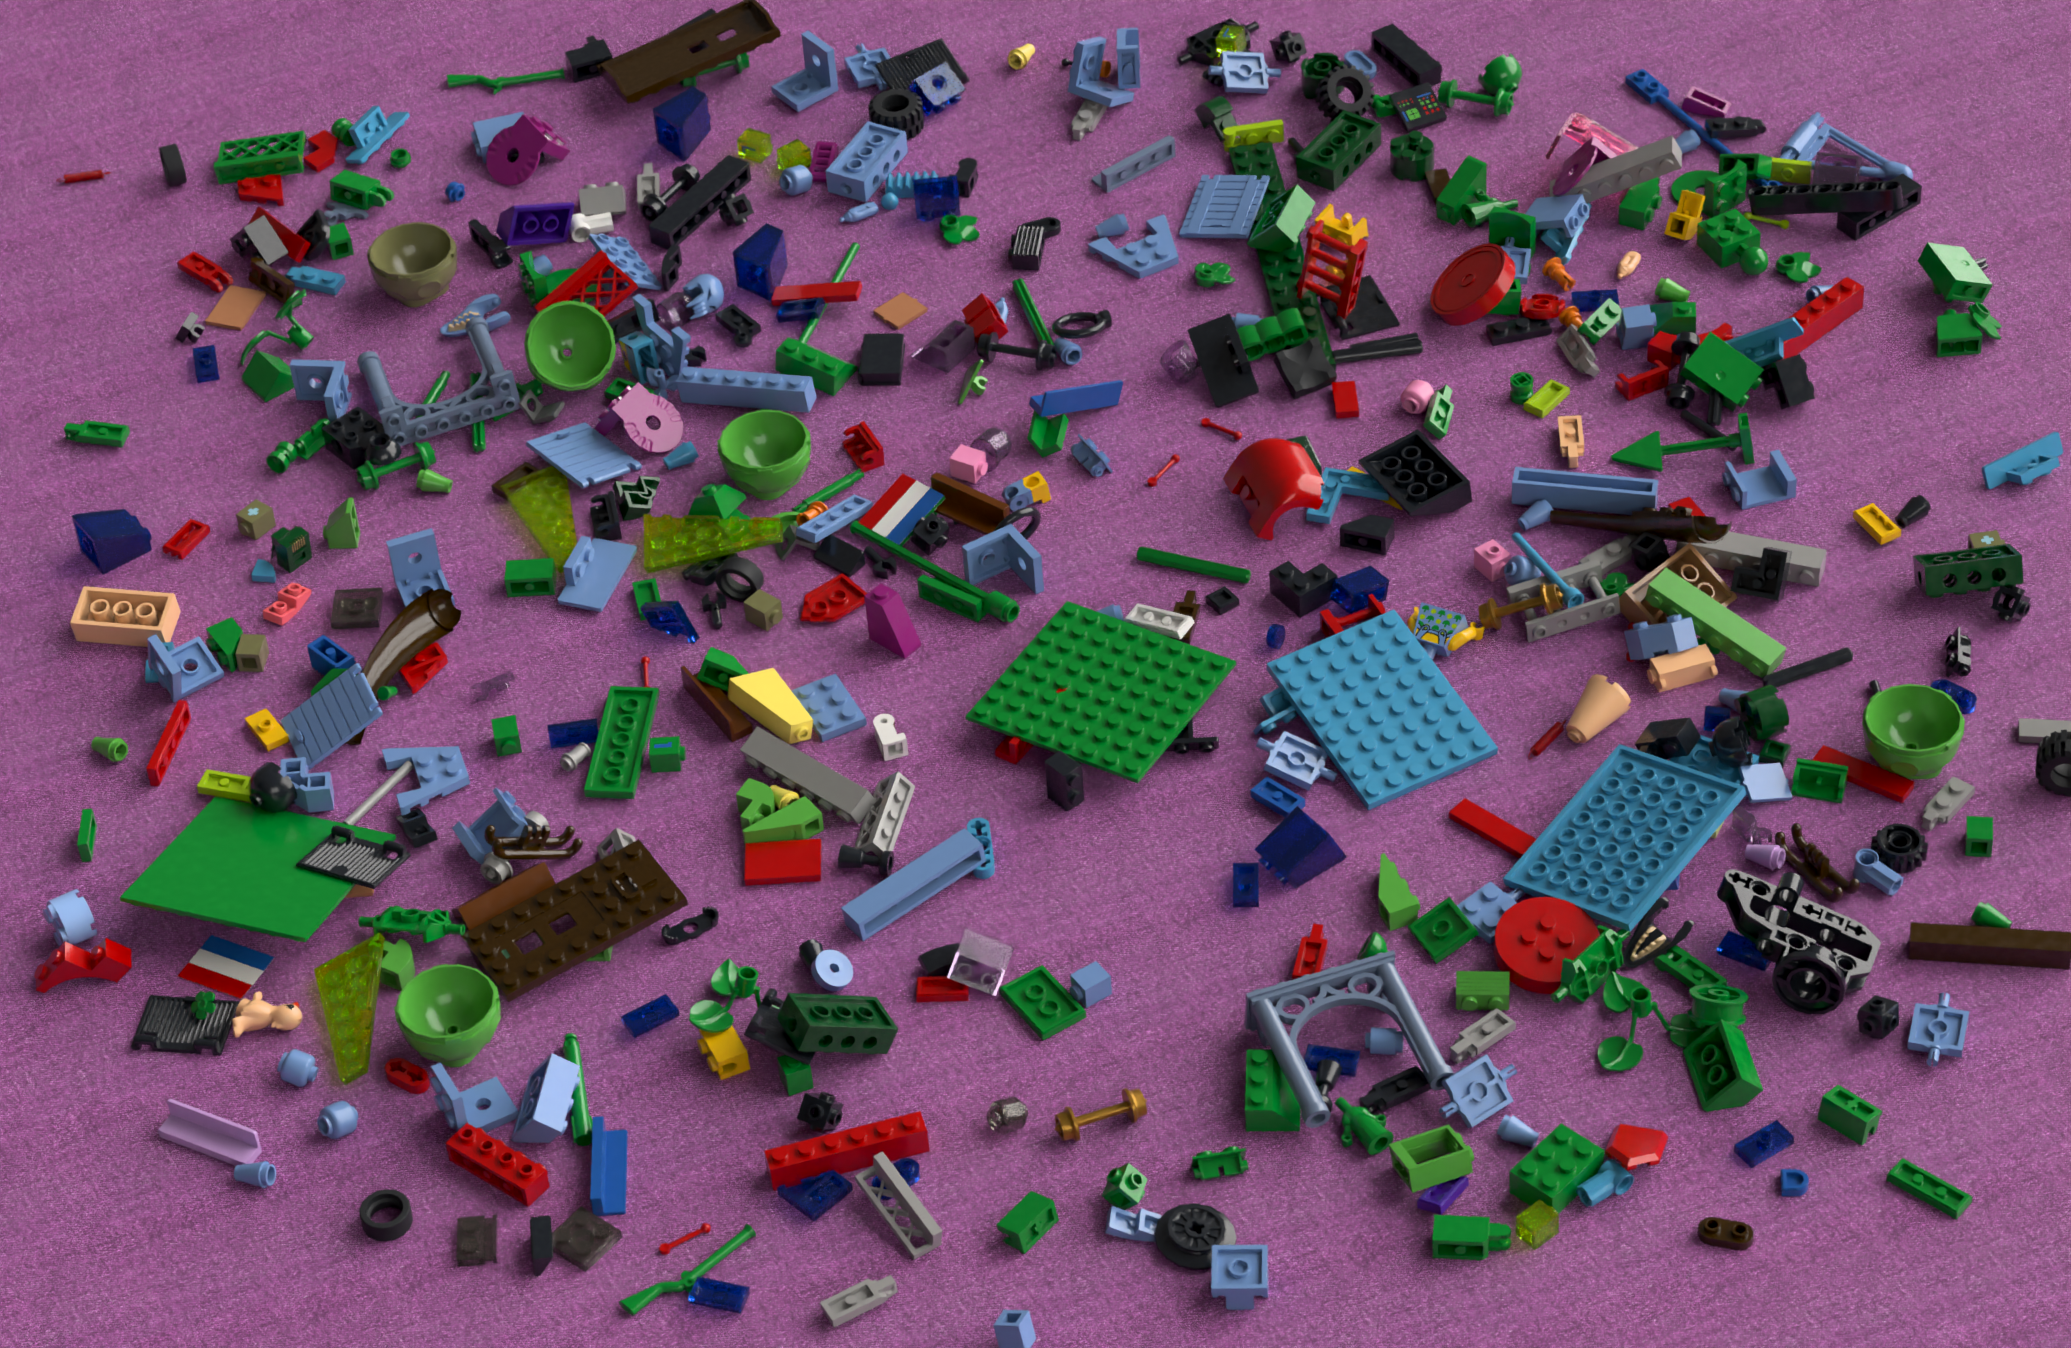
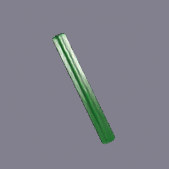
M1021 278L1018 280L1014 279L1012 282L1013 289L1038 342L1046 340L1048 344L1054 345L1024 280Z
M480 372L470 374V388L480 378ZM479 395L475 399L482 398L483 395ZM484 420L471 424L473 450L477 453L479 451L483 452L486 449Z
M1142 546L1137 551V559L1139 561L1245 584L1251 578V571L1249 569Z

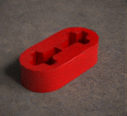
M393 1058L385 1064L386 1077L390 1083L412 1094H422L429 1089V1076L423 1068L403 1058Z

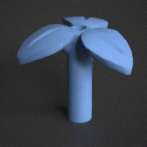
M646 369V378L649 384L659 387L654 391L656 395L667 399L666 389L671 391L678 390L676 380L679 375H672L666 381L662 369Z

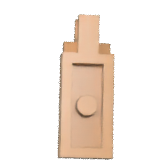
M1581 415L1558 416L1560 452L1562 457H1568L1569 468H1578V456H1584Z

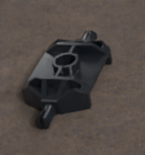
M1232 18L1219 22L1187 37V53L1177 57V61L1181 66L1189 61L1213 66V59L1219 57L1222 51H1231L1242 45L1250 49L1251 39L1249 33L1258 30L1259 24L1254 21L1245 26L1243 23L1240 24ZM1227 28H1228L1229 30H1228V32L1226 33L1225 36H1233V37H1223V35H1224L1225 31L1227 30Z

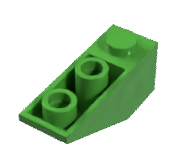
M804 796L743 829L744 846L746 843L809 839L824 831L822 812Z
M1385 853L1381 854L1379 915L1389 931L1416 921L1418 919L1420 903L1417 896H1412L1407 881L1399 876L1395 863L1393 861L1390 862Z

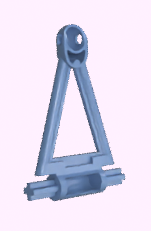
M1816 112L1815 115L1812 114L1808 121H1804L1799 125L1782 147V155L1779 157L1811 161V170L1880 178L1882 181H1890L1903 173L1913 180L1912 169L1907 165L1885 159L1827 123H1824L1818 129L1824 121V117H1821L1819 112ZM1830 137L1880 168L1812 159Z

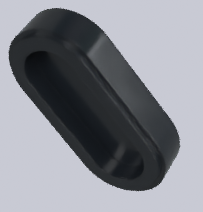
M1045 217L1020 225L1021 227L1029 226L1030 228L1032 226H1038L1039 228L1042 226L1045 239L1056 236L1061 231V223L1055 217Z

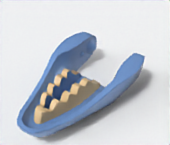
M488 294L477 298L457 317L443 325L440 329L441 333L446 337L467 335L465 330L466 323L475 317L483 318L484 314L498 307L501 303L500 297L496 294ZM503 311L487 318L486 322L489 326V331L507 324L511 318L509 313Z

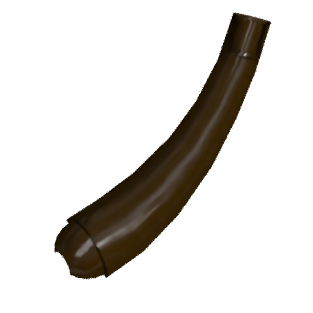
M1550 511V522L1552 524L1585 527L1638 536L1647 531L1663 538V540L1684 543H1717L1726 536L1732 526V521H1730V524L1717 525L1716 517L1619 516Z
M431 588L410 602L388 625L370 652L361 673H364L377 701L379 699L377 690L381 686H387L394 675L408 661L436 640L454 631L453 627L460 621L461 610L456 609L452 603L451 596L453 593L445 589L433 590ZM366 728L354 735L346 743L360 745Z

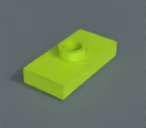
M1771 157L1772 168L1769 180L1810 184L1811 161Z

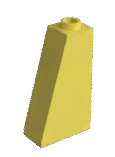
M774 668L729 679L728 699L786 743L793 744L811 739L812 717Z

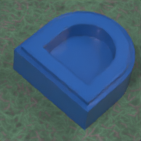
M1780 1169L1781 1196H1801L1807 1192L1809 1178L1805 1172L1798 1169Z

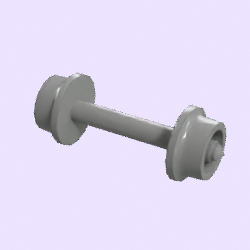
M530 811L524 817L527 824L531 825L532 828L534 825H540L541 827L543 825L549 826L546 818L536 811ZM508 847L507 849H519V848H518V847ZM489 852L484 856V863L481 865L480 870L488 881L500 884L503 880L513 876V868L509 863L510 860L497 858L493 852Z

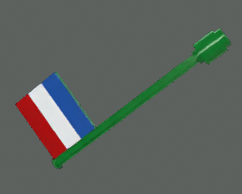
M902 473L860 521L851 523L850 532L852 534L856 533L956 589L982 599L986 613L1003 622H1013L1018 617L1020 607L1015 600L998 591L988 594L902 547L912 536L916 523L922 517H928L946 499L943 494Z

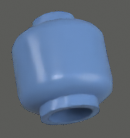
M803 165L784 169L779 179L781 189L791 196L808 192L813 181L811 172Z
M1513 556L1504 567L1506 581L1512 586L1541 577L1539 568L1525 556Z
M292 1049L289 1053L285 1052L282 1055L277 1071L280 1072V1078L283 1081L298 1087H304L308 1081L314 1082L319 1068L315 1066L314 1056L297 1049Z
M345 1101L335 1102L325 1106L320 1111L317 1119L318 1128L324 1136H328L331 1139H339L356 1130L359 1118L358 1112L355 1107Z

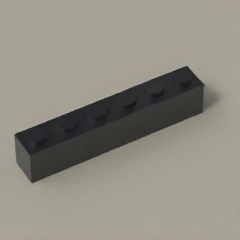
M727 155L649 225L651 243L667 250L672 244L680 245L719 209L718 206L724 203L723 199L725 197L736 194L751 181L749 162Z

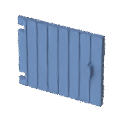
M1202 175L1180 230V237L1248 239L1270 181V176L1262 175L1261 180H1257L1256 175H1215L1213 179H1210L1209 175Z
M585 422L526 441L528 448L541 456L545 461H548L549 464L581 488L588 487L589 482L595 485L630 473V467L635 471L642 469L641 463L634 460L629 454L627 455L625 451Z
M359 663L351 666L349 670H346L330 682L329 685H326L310 697V699L302 703L300 707H297L281 719V723L289 736L297 758L306 757L308 771L383 715L381 708L377 707L379 704L364 673H359L362 671Z

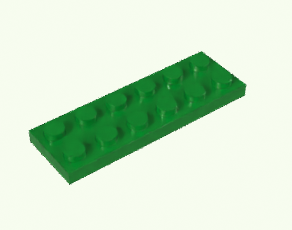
M610 686L584 788L585 797L635 798L660 695L659 688Z

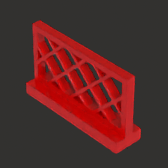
M600 250L534 308L538 314L554 303L573 301L580 298V302L585 303V298H596V303L593 307L605 317L638 288V285L617 267L605 252ZM610 268L614 271L613 278H602L603 274ZM613 283L612 291L601 292L602 284ZM617 283L629 284L625 290L616 291ZM591 284H597V292H586V289ZM600 297H611V302L607 305H600Z

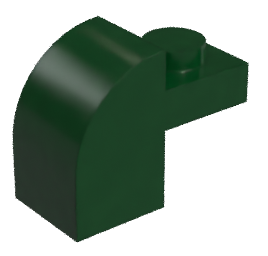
M1222 96L1208 100L1194 109L1204 129L1212 126L1220 142L1225 140L1223 138V130L1225 128L1238 126L1231 114L1233 107Z

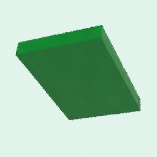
M1043 965L999 988L1000 995L1043 1041L1087 1018L1083 1007Z

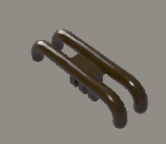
M1794 823L1791 827V832L1796 846L1805 854L1804 862H1801L1789 850L1783 832L1780 831L1775 834V844L1785 849V860L1829 902H1839L1842 899L1843 891L1847 894H1854L1858 891L1860 886L1859 880L1853 878L1848 882L1829 864L1830 859L1823 855V852L1817 849L1814 843L1808 844L1805 841L1800 824ZM1829 877L1838 887H1835L1832 891L1821 880Z
M488 825L484 832V838L492 846L493 854L497 858L507 860H564L575 856L583 845L582 839L576 838L567 849L546 850L544 848L559 847L570 841L575 833V828L571 825L567 826L565 831L558 837H549L550 826L543 825L542 827L534 825L533 828L531 825H525L520 837L494 836L496 829L493 825ZM502 847H518L519 849H502Z

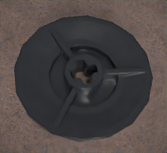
M1196 1203L1178 1205L1166 1211L1157 1221L1154 1234L1157 1248L1167 1260L1180 1267L1193 1270L1212 1268V1245H1235L1237 1239L1233 1224L1223 1213L1211 1206Z

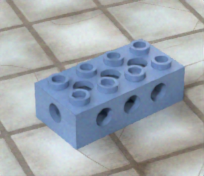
M868 121L826 170L828 192L867 202L884 182L888 173H891L908 153L906 132Z

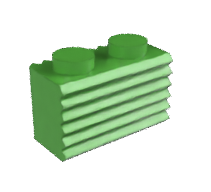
M1456 971L1457 1010L1475 1011L1476 1009H1483L1486 1011L1489 1009L1493 1011L1496 1008L1501 1011L1503 1009L1509 1010V972Z

